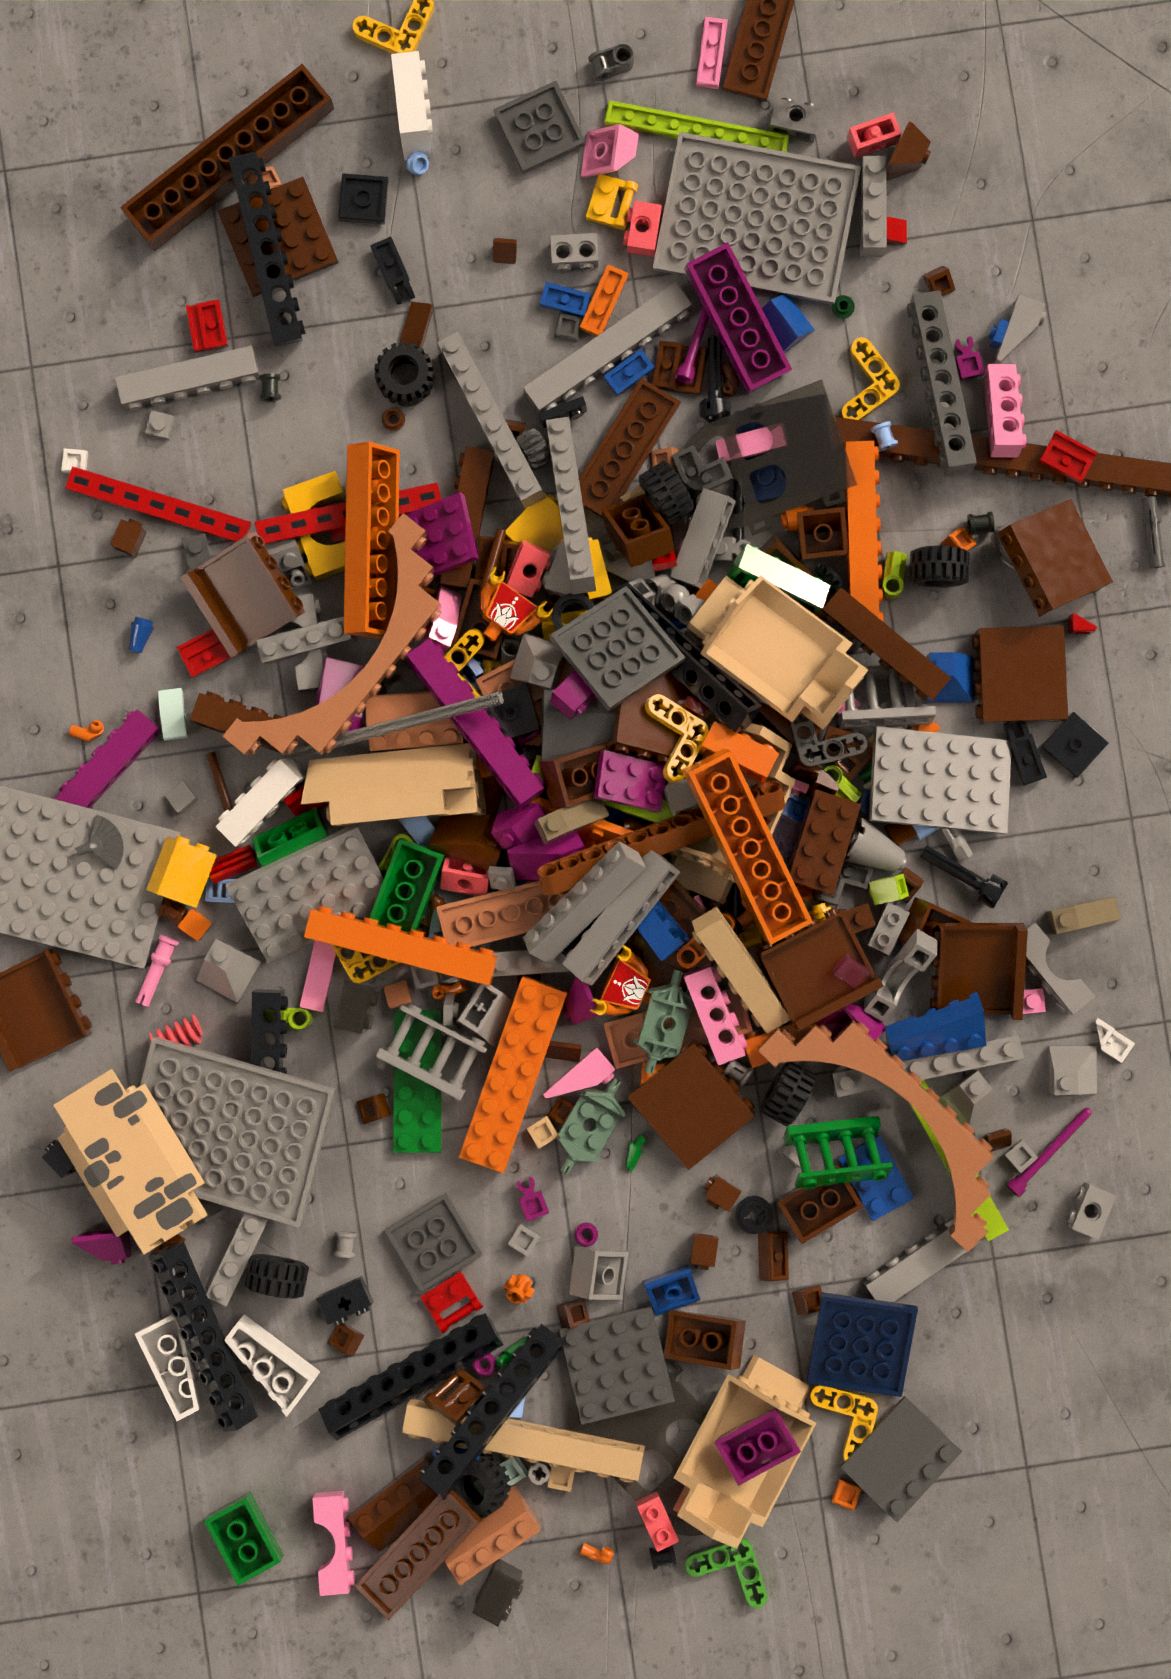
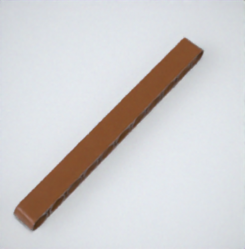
M768 781L764 785L760 784L749 788L763 817L781 811L786 805L782 785L778 781ZM700 807L546 863L538 868L537 874L543 893L545 895H556L572 889L618 842L639 852L641 858H643L650 850L663 855L712 837L713 834Z

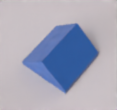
M784 294L771 299L762 308L784 353L815 331L788 295Z
M689 1265L644 1280V1285L656 1316L701 1300Z

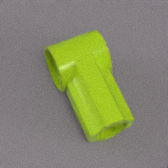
M898 551L887 552L881 586L883 598L886 600H896L903 590L907 554ZM889 583L895 584L898 591L890 592L887 590L886 585Z
M830 765L823 769L825 772L833 774L834 781L839 786L835 796L853 802L859 800L862 793L843 776L839 767Z
M288 1007L287 1011H284V1020H287L288 1028L304 1030L309 1028L313 1022L311 1012L306 1009ZM271 1009L265 1010V1017L271 1021L275 1020V1012ZM300 1012L306 1017L305 1023L301 1026L295 1022V1017Z

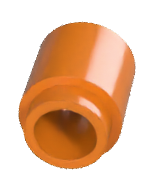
M805 505L784 509V514H781L782 528H787L788 532L797 531V512L811 511L814 508Z

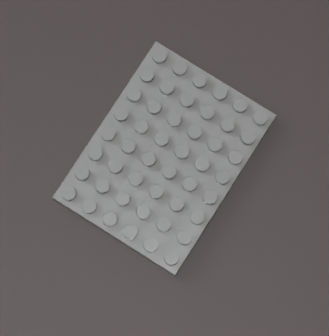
M679 132L652 270L688 277L684 270L687 263L728 242L752 289L835 304L861 166Z
M0 785V933L145 969L159 918L157 914L164 899V896L146 889L166 837L176 839V836H180L181 832ZM96 815L111 821L121 834L124 850L122 860L116 870L94 853L82 856L77 854L76 847L87 844L90 841Z
M156 1036L153 1037L140 1086L144 1084L147 1086L204 1180V1184L193 1190L197 1198L299 1228L302 1225L336 1088Z

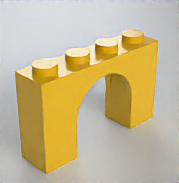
M336 471L283 489L285 497H282L281 500L285 511L290 510L292 514L319 508L325 504L345 498V494ZM310 535L300 537V540L297 541L301 555L305 553L308 562L305 563L308 575H313L316 581L345 571V541L335 545H323L312 539Z

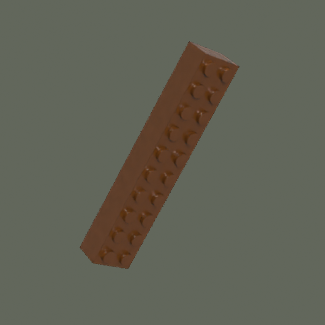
M301 64L120 207L153 251H156L235 188L229 157L256 151L258 158L263 157L264 164H266L333 111L332 99L307 68Z

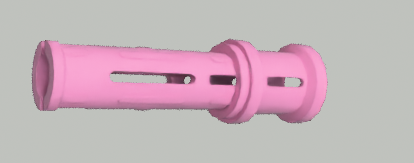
M161 934L158 937L160 941L156 951L151 954V960L153 961L137 999H135V1002L142 1003V1005L147 1007L150 1006L151 999L165 966L171 963L170 957L175 946L179 944L177 940Z

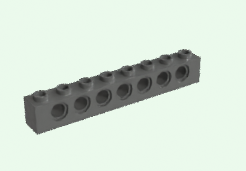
M941 291L913 294L910 303L907 304V313L909 318L912 317L913 320L911 327L912 337L917 339L916 356L918 360H921L922 364L920 369L921 380L926 383L925 400L926 403H930L931 407L929 411L930 423L935 426L934 443L935 446H939L940 450L938 455L939 467L943 468L945 476L973 472L977 462ZM922 317H928L932 321H925ZM927 338H933L936 342H929ZM936 359L941 364H935L931 360ZM935 381H942L945 385H938ZM940 402H946L950 407H943ZM944 424H951L954 429H949ZM949 445H954V446H956L959 450H958V451L951 450L950 447H949Z

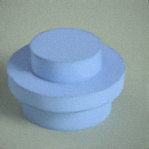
M419 151L412 152L407 158V170L413 175L425 173L429 167L426 155Z

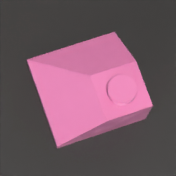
M620 124L588 131L581 177L586 178L620 169L636 156L639 134Z

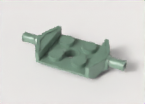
M674 969L669 985L648 989L651 998L638 1039H633V1042L648 1054L644 1072L654 1074L657 1060L661 1061V1058L675 1057L680 1052L694 1005L692 998L679 986L684 973L682 971ZM670 1017L672 1024L668 1029H664L663 1022L666 1018Z
M613 1077L607 1090L586 1089L582 1091L556 1136L566 1151L567 1159L560 1168L563 1172L569 1174L575 1161L577 1162L578 1160L599 1162L600 1158L598 1155L620 1117H625L626 1115L614 1098V1094L622 1083L621 1081ZM588 1118H593L594 1127L590 1130H585L583 1128L584 1121Z

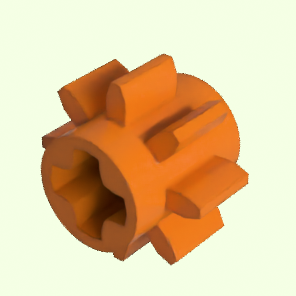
M513 1274L503 1287L505 1290H508L506 1293L508 1300L515 1304L526 1303L528 1299H531L535 1289L531 1288V1279L524 1274L516 1276Z

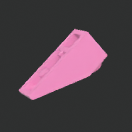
M442 585L439 587L436 600L442 606L440 609L442 613L434 623L430 621L426 626L427 632L422 637L420 645L430 639L433 644L438 643L444 652L451 646L458 623L461 594Z
M596 1047L543 1095L545 1098H550L596 1086L600 1082L605 1085L615 1076L612 1073L615 1067Z

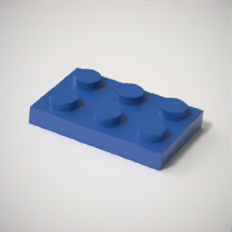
M880 1135L874 1137L881 1164L892 1162L893 1167L889 1177L882 1181L865 1180L851 1182L872 1221L914 1199ZM866 1142L854 1148L858 1166L871 1165ZM845 1154L839 1156L838 1159L842 1167L847 1168L848 1164Z

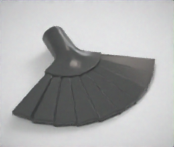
M96 815L89 843L76 847L78 856L94 853L115 870L122 860L124 850L123 840L117 827L111 821L99 815Z

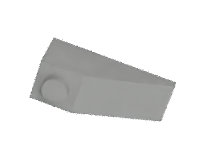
M1018 295L1008 320L1009 324L1003 342L997 351L993 364H1001L1035 331L1038 325L1042 326L1046 317V312H1043L1045 303Z

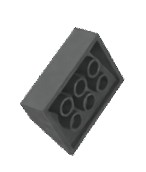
M544 689L541 697V761L613 741L617 706L608 712L600 700L595 701L593 699L588 704L589 708L582 716L576 715L570 720L550 702L552 692L555 689ZM631 753L623 754V755H627V756H631V757H635V758H636V755L631 754Z
M904 1396L873 1429L872 1433L849 1455V1458L840 1465V1468L891 1518L898 1522L961 1454L962 1450Z

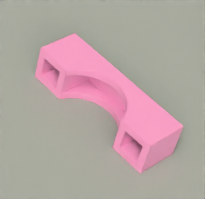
M344 1491L315 1493L313 1496L314 1523L326 1527L335 1540L334 1556L328 1562L321 1565L318 1570L320 1596L349 1594L351 1586L355 1585L354 1570L350 1571L349 1561H353L352 1546H348L347 1537H351V1524L346 1522V1513L349 1512L348 1497L344 1498Z

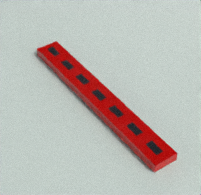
M72 466L65 487L72 492L233 542L239 541L248 534L252 524L250 521L74 466Z
M438 483L399 490V516L442 500ZM346 502L255 521L256 532L261 536L266 545L345 528Z

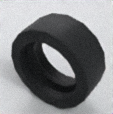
M572 593L562 596L554 604L552 611V622L555 629L558 630L564 626L561 621V614L567 605L579 603L588 611L595 606L593 602L582 594L572 595Z

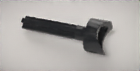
M711 335L708 338V398L700 401L699 416L712 426H721L727 424L730 420L731 403L722 398V343L718 336Z
M929 846L925 847L920 856L922 859L972 888L979 890L978 894L980 896L977 901L994 909L1008 885L1007 881L995 874H992L990 879L987 878L985 880L983 877Z

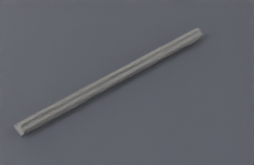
M498 691L431 709L430 711L427 710L422 713L412 714L411 716L408 715L403 718L374 724V726L371 725L366 728L348 731L337 736L335 739L337 743L334 748L440 721V719H448V717L459 716V714H467L470 711L486 709L489 706H497V704H503V694L501 691L499 694ZM306 742V744L298 745L292 754L288 752L286 758L292 760L318 753V751Z

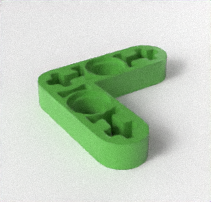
M743 1537L740 1542L744 1547L748 1546L745 1549V1554L741 1555L740 1552L732 1553L733 1559H730L727 1547H730L731 1551L737 1549L724 1543L692 1552L686 1557V1570L695 1577L735 1565L748 1604L751 1607L760 1608L767 1602L768 1597L752 1545L747 1538ZM717 1550L723 1551L726 1555L725 1560L721 1563H716L712 1559V1554ZM708 1554L711 1566L707 1567L706 1562L701 1563L698 1570H695L694 1566H689L692 1564L693 1559L697 1558V1561L701 1562L705 1560L704 1555ZM747 1566H751L756 1570L755 1576L751 1579H747L742 1575L743 1569ZM754 1583L756 1585L757 1592L763 1593L762 1595H760L759 1601H755L754 1598H750L751 1596H753L751 1585Z

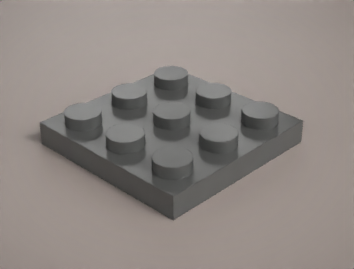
M557 81L493 109L523 174L586 145V141Z
M444 1193L384 1230L420 1292L482 1255L481 1250L447 1193Z

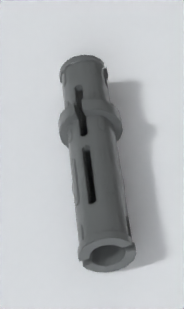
M1146 497L1142 499L1145 518L1142 521L1146 527L1150 569L1165 567L1159 524L1162 520L1158 515L1157 497Z

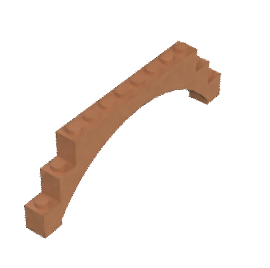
M404 513L388 531L390 537L394 539L397 552L398 583L393 613L379 647L366 666L350 683L322 703L303 712L279 719L242 722L237 718L222 737L247 757L250 754L254 755L262 746L260 741L262 739L266 740L285 756L288 752L292 754L299 745V738H302L320 754L323 755L325 751L329 753L337 743L335 741L340 733L345 734L351 727L352 723L350 720L354 715L359 716L367 706L365 704L370 696H376L382 688L380 683L385 677L389 679L396 671L397 667L395 665L400 658L404 660L406 654L411 652L410 646L415 640L420 641L427 632L425 627L429 622L434 623L441 615V604L421 588L423 585L425 587L428 586L433 580L434 575L432 573L434 569L414 552L416 549L419 551L426 543V531Z
M852 1020L833 1040L830 1038L833 1034L824 1025L819 1027L815 1023L796 1044L793 1042L795 1037L787 1029L782 1031L778 1027L758 1047V1051L774 1067L782 1062L819 1061L858 1070L892 1088L906 1099L923 1117L935 1134L946 1156L951 1172L955 1212L954 1226L949 1230L950 1236L969 1252L988 1233L985 1226L987 1224L986 1220L980 1214L976 1213L974 1215L972 1213L991 1195L988 1189L989 1183L980 1175L977 1178L975 1176L994 1157L991 1152L992 1146L983 1138L979 1141L973 1135L975 1130L967 1122L964 1121L961 1124L955 1118L958 1114L948 1104L944 1107L939 1103L940 1097L931 1088L926 1090L920 1084L922 1079L912 1071L909 1074L903 1068L905 1063L897 1055L894 1054L891 1057L885 1051L888 1047L878 1037L874 1040L869 1036L870 1030L861 1021L856 1023Z

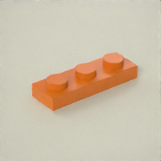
M607 264L580 325V330L596 337L605 331L629 273Z

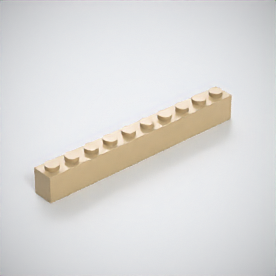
M410 1399L406 1408L402 1433L408 1434L410 1438L421 1439L425 1437L430 1438L434 1443L442 1444L443 1442H449L453 1437L451 1432L456 1425L435 1409L429 1408L424 1401ZM466 1415L460 1423L463 1424L468 1416ZM508 1418L482 1453H492L494 1451L502 1453L501 1455L506 1458L518 1456L525 1458L526 1461L531 1463L542 1461L549 1463L550 1466L555 1468L567 1466L572 1467L573 1471L580 1473L591 1471L596 1472V1475L608 1478L611 1475L620 1477L619 1479L624 1482H633L634 1480H639L645 1446ZM473 1424L469 1432L473 1435L480 1434L483 1427L480 1424ZM459 1443L456 1445V1447L458 1448H468L467 1445L464 1443Z

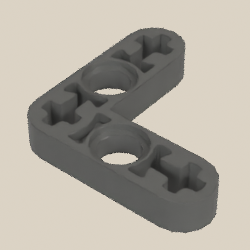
M803 713L801 714L802 720L807 718ZM807 718L808 722H800L797 725H794V721L791 722L789 720L798 758L801 764L806 767H814L862 754L867 748V739L860 733H852L818 742L813 722L809 718ZM807 727L810 730V737L806 740L800 739L797 735L798 728ZM853 738H856L857 741H862L859 750L856 751L855 747L847 748L848 754H844L842 740H845V745L852 743ZM834 743L839 747L840 752L838 756L832 757L827 754L826 748L829 744ZM822 746V755L825 760H821V755L814 757L813 762H810L809 759H804L803 756L807 754V750H810L811 753H816L820 751L818 747Z

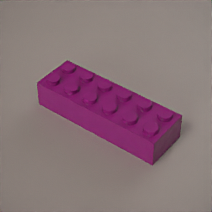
M727 242L687 263L684 270L746 393L749 394L789 373L792 368L729 243Z

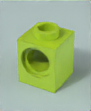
M904 874L884 877L869 882V895L874 901V905L901 900L909 896Z

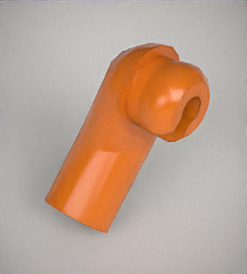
M99 720L92 721V724L86 728L72 725L69 735L90 742L102 735L104 726Z

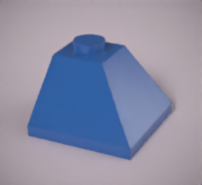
M930 652L926 658L951 677V679L932 701L927 699L926 703H973V656L954 652Z

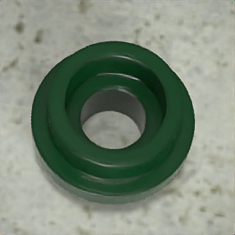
M846 295L836 297L835 304L832 303L831 305L832 313L840 319L849 318L855 309L854 301ZM845 303L847 309H840L839 304Z

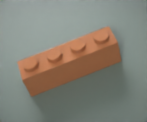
M429 691L370 696L366 701V727L403 718L408 715L411 716L419 712L430 711L440 707V705ZM448 717V719H440V721L384 734L379 737L376 736V738L368 739L370 751L464 744L465 738Z
M515 1484L511 1486L510 1491L507 1493L509 1497L503 1502L504 1505L486 1518H482L477 1527L445 1560L447 1567L459 1585L540 1532V1522Z

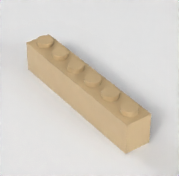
M715 907L693 920L692 924L695 931L692 932L694 939L699 945L703 943L706 947L704 949L705 954L711 962L715 960L718 964L716 968L721 977L728 978L730 981L728 985L734 995H740L741 998L739 1000L746 1011L750 1010L753 1015L751 1017L758 1028L762 1026L765 1032L769 1033L790 1021L777 992L719 909Z

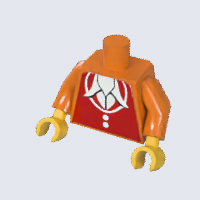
M496 567L492 568L490 579L487 580L481 591L480 609L483 612L482 618L490 623L483 633L485 637L495 642L501 632L507 636L512 634L519 636L533 630L544 618L551 615L553 608L549 612L543 609L547 601H543L539 607L502 582L505 571H503L502 576L497 577L494 575Z
M625 945L622 947V952L616 954V960L598 999L594 998L592 1000L597 1003V1008L595 1010L590 1009V1012L598 1015L607 1014L615 1016L629 1014L632 1009L638 1010L641 1002L649 1004L651 994L648 993V986L651 979L648 978V969L640 957L631 952Z

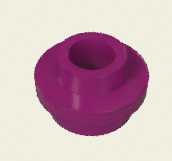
M581 1223L575 1229V1240L581 1246H591L598 1239V1230L591 1223ZM584 1230L591 1232V1236L587 1239L582 1237Z
M489 1353L473 1362V1369L480 1376H488L496 1368V1359ZM483 1359L489 1362L488 1367H482L480 1361Z

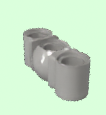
M667 573L645 581L656 593L655 602L657 604L661 603L666 611L674 614V617L678 618L684 625L689 624L705 603L702 599L696 598L694 594L690 595L685 587L677 584V581L673 580Z

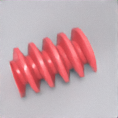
M192 1014V1022L183 1018V1026H180L175 1021L173 1030L168 1025H165L166 1033H162L159 1028L156 1029V1037L190 1047L193 1046V1041L196 1044L202 1042L203 1033L194 1014ZM149 1032L150 1040H152L154 1036Z

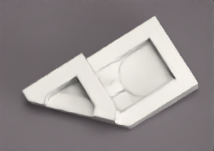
M1097 1018L1096 1025L1101 1050L1122 1064L1135 1043Z

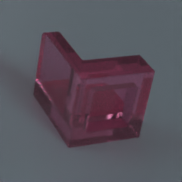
M848 952L832 970L838 979L846 981L853 988H856L865 976L869 977L872 974L870 969Z

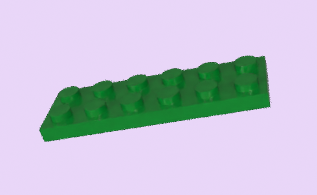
M394 1010V1037L407 1014L402 1010ZM442 1010L421 1011L420 1014L442 1024ZM415 1017L398 1050L400 1051L398 1056L406 1060L412 1056L428 1025L427 1023ZM436 1028L419 1061L421 1062L419 1067L427 1071L433 1067L442 1050L441 1030ZM394 1066L393 1153H441L442 1091Z

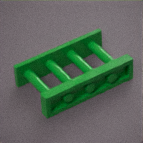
M879 1116L787 1126L783 1137L785 1146L793 1145L796 1147L802 1173H798L795 1188L808 1190L816 1186L865 1180L882 1181L888 1178L893 1167L892 1162L881 1164L874 1139L881 1126ZM862 1137L865 1139L871 1165L858 1166L851 1141L852 1138ZM828 1141H842L848 1164L847 1168L835 1169ZM805 1144H819L825 1170L811 1171Z

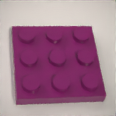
M461 492L405 514L426 531V543L419 551L416 549L414 552L433 567L434 572L432 574L434 577L479 559L465 495Z

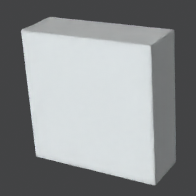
M64 448L61 472L70 473L72 466L86 470L88 451Z

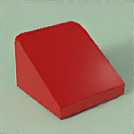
M887 217V244H907V220Z
M1075 613L1068 617V633L1091 635L1097 630V626Z

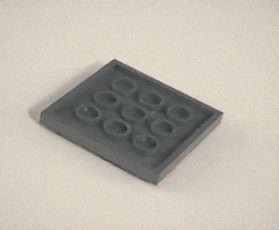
M627 586L550 635V640L608 712L685 660V656Z
M652 1306L582 1323L571 1329H559L561 1339L564 1341L563 1349L581 1425L675 1402Z

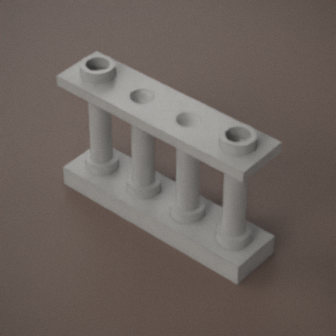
M882 665L864 666L868 671L862 680L866 681L869 708L867 710L855 708L852 692L845 701L846 710L841 711L838 719L839 729L932 724L936 716L935 706L926 705L925 701L915 693L917 689L914 686L916 706H902L899 682L896 678L898 673L892 668L888 671ZM889 679L892 700L891 708L881 709L878 706L875 680Z
M409 1003L408 1007L402 1005L400 1010L407 1014L391 1045H387L386 1049L381 1047L376 1057L462 1100L466 1090L462 1089V1082L478 1051L487 1052L488 1048L484 1047L485 1042L475 1036L469 1039L420 1014L422 1009ZM416 1017L428 1025L412 1056L406 1060L398 1056L400 1053L398 1050ZM437 1028L449 1036L433 1067L427 1071L419 1067L421 1065L419 1061ZM457 1040H460L470 1045L455 1077L451 1078L448 1082L441 1078V1071Z

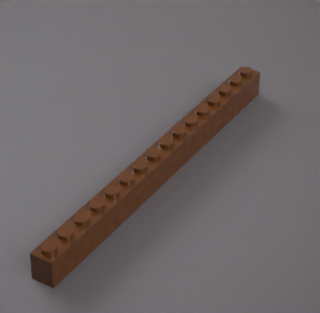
M830 416L834 453L835 450L843 451V444L845 442L874 441V447L879 446L875 433L871 432V428L880 423ZM891 425L890 429L894 440H897L898 444L888 450L880 451L878 459L887 457L891 458V461L902 463L904 460L914 461L913 463L919 466H926L928 463L937 464V467L940 468L938 463L940 450L939 446H935L934 443L935 430ZM971 436L977 462L974 470H981L986 475L1002 473L1006 474V477L1014 479L1024 476L1029 477V480L1041 482L1043 479L1052 480V483L1057 485H1065L1068 482L1075 483V486L1079 488L1096 486L1101 491L1118 489L1122 490L1121 492L1124 494L1140 492L1145 493L1146 497H1159V495L1168 496V499L1171 500V463L1097 453L1083 481L1078 483L1039 462L1047 446L1026 443V447L1022 448L1018 458L990 457L989 438ZM949 445L951 450H959L956 446Z

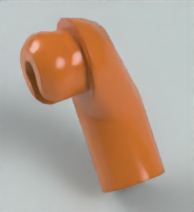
M460 980L453 985L437 984L433 987L431 995L436 1000H444L445 993H452L457 996L466 991L468 987L464 980Z
M583 1543L579 1554L593 1561L609 1564L613 1560L614 1551L607 1546L599 1550Z

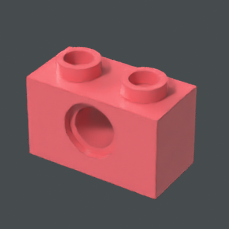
M893 112L850 127L847 140L854 159L898 144L901 131Z
M634 201V206L629 208L627 222L631 223L630 231L625 230L623 245H627V253L654 257L662 205ZM645 225L648 230L646 232H639L636 227Z
M521 540L505 584L516 592L532 598L534 592L538 593L541 588L543 579L540 578L543 570L547 571L551 563L548 549ZM527 565L536 567L535 571L531 574L524 573L523 569Z
M446 855L442 868L440 889L473 896L488 894L490 886L488 870Z
M657 1491L635 1501L657 1552L679 1542Z

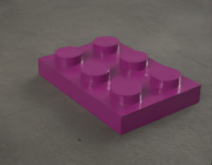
M602 750L599 753L594 798L655 813L661 812L665 777L663 775L665 765Z

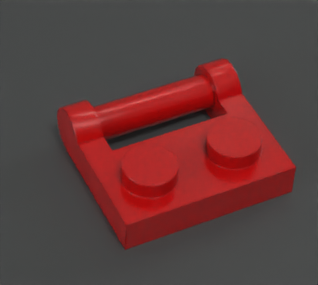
M462 1271L457 1272L420 1297L442 1333L448 1331L451 1325L474 1310L479 1311L483 1308L481 1301ZM468 1296L471 1302L443 1319L440 1314L442 1311Z

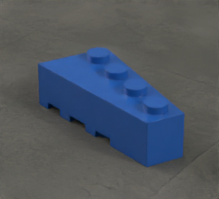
M659 900L637 927L639 934L647 941L661 961L672 956L691 940Z
M978 993L970 994L969 999L961 1002L958 999L949 1002L950 1006L937 1011L935 1008L930 1009L921 1017L916 1018L912 1016L885 1026L886 1043L890 1056L892 1057L895 1054L902 1061L986 1046L984 1010Z

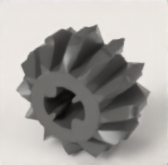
M533 428L517 437V444L531 469H541L551 462L550 449L539 431Z

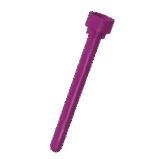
M702 308L685 362L681 364V367L677 368L675 374L676 380L685 384H691L695 376L693 364L709 319L704 308Z
M1084 1108L1038 1156V1159L1020 1176L1011 1178L1005 1184L1017 1197L1020 1198L1026 1191L1025 1188L1028 1186L1026 1183L1091 1116V1109Z

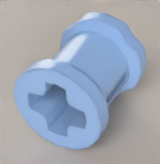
M890 421L880 423L871 428V432L875 433L879 452L893 448L898 444V441L894 440L890 429L892 425Z

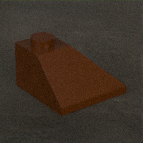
M910 121L888 163L886 181L917 171L921 163L926 164L932 152L928 150L931 141Z

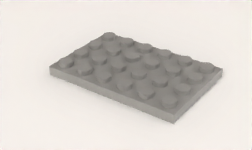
M876 726L873 735L869 821L1007 834L1011 770V746L1009 740Z
M355 823L227 883L226 887L267 963L315 941L305 938L304 934L310 910L313 908L318 909V905L332 908V913L340 915L341 911L355 914V919L359 920L371 915L384 877Z

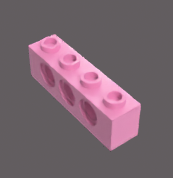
M988 364L983 379L990 457L1018 458L1022 448L1026 447V434H1022L1024 414L1020 413L1022 394L1018 392L1021 381L1020 374H1017L1016 364Z
M711 963L685 972L684 979L717 1064L721 1065L745 1056L744 1048L748 1046L744 1035H739L735 1027L739 1025L735 1012L730 1013L727 1004L731 1002L726 990L721 991L718 982H721L722 979L717 968L713 969ZM711 986L715 992L712 996H704L701 992L702 988ZM714 1008L721 1009L723 1011L722 1017L713 1018L710 1015L711 1010ZM728 1030L731 1032L732 1037L728 1040H722L718 1035L721 1031Z

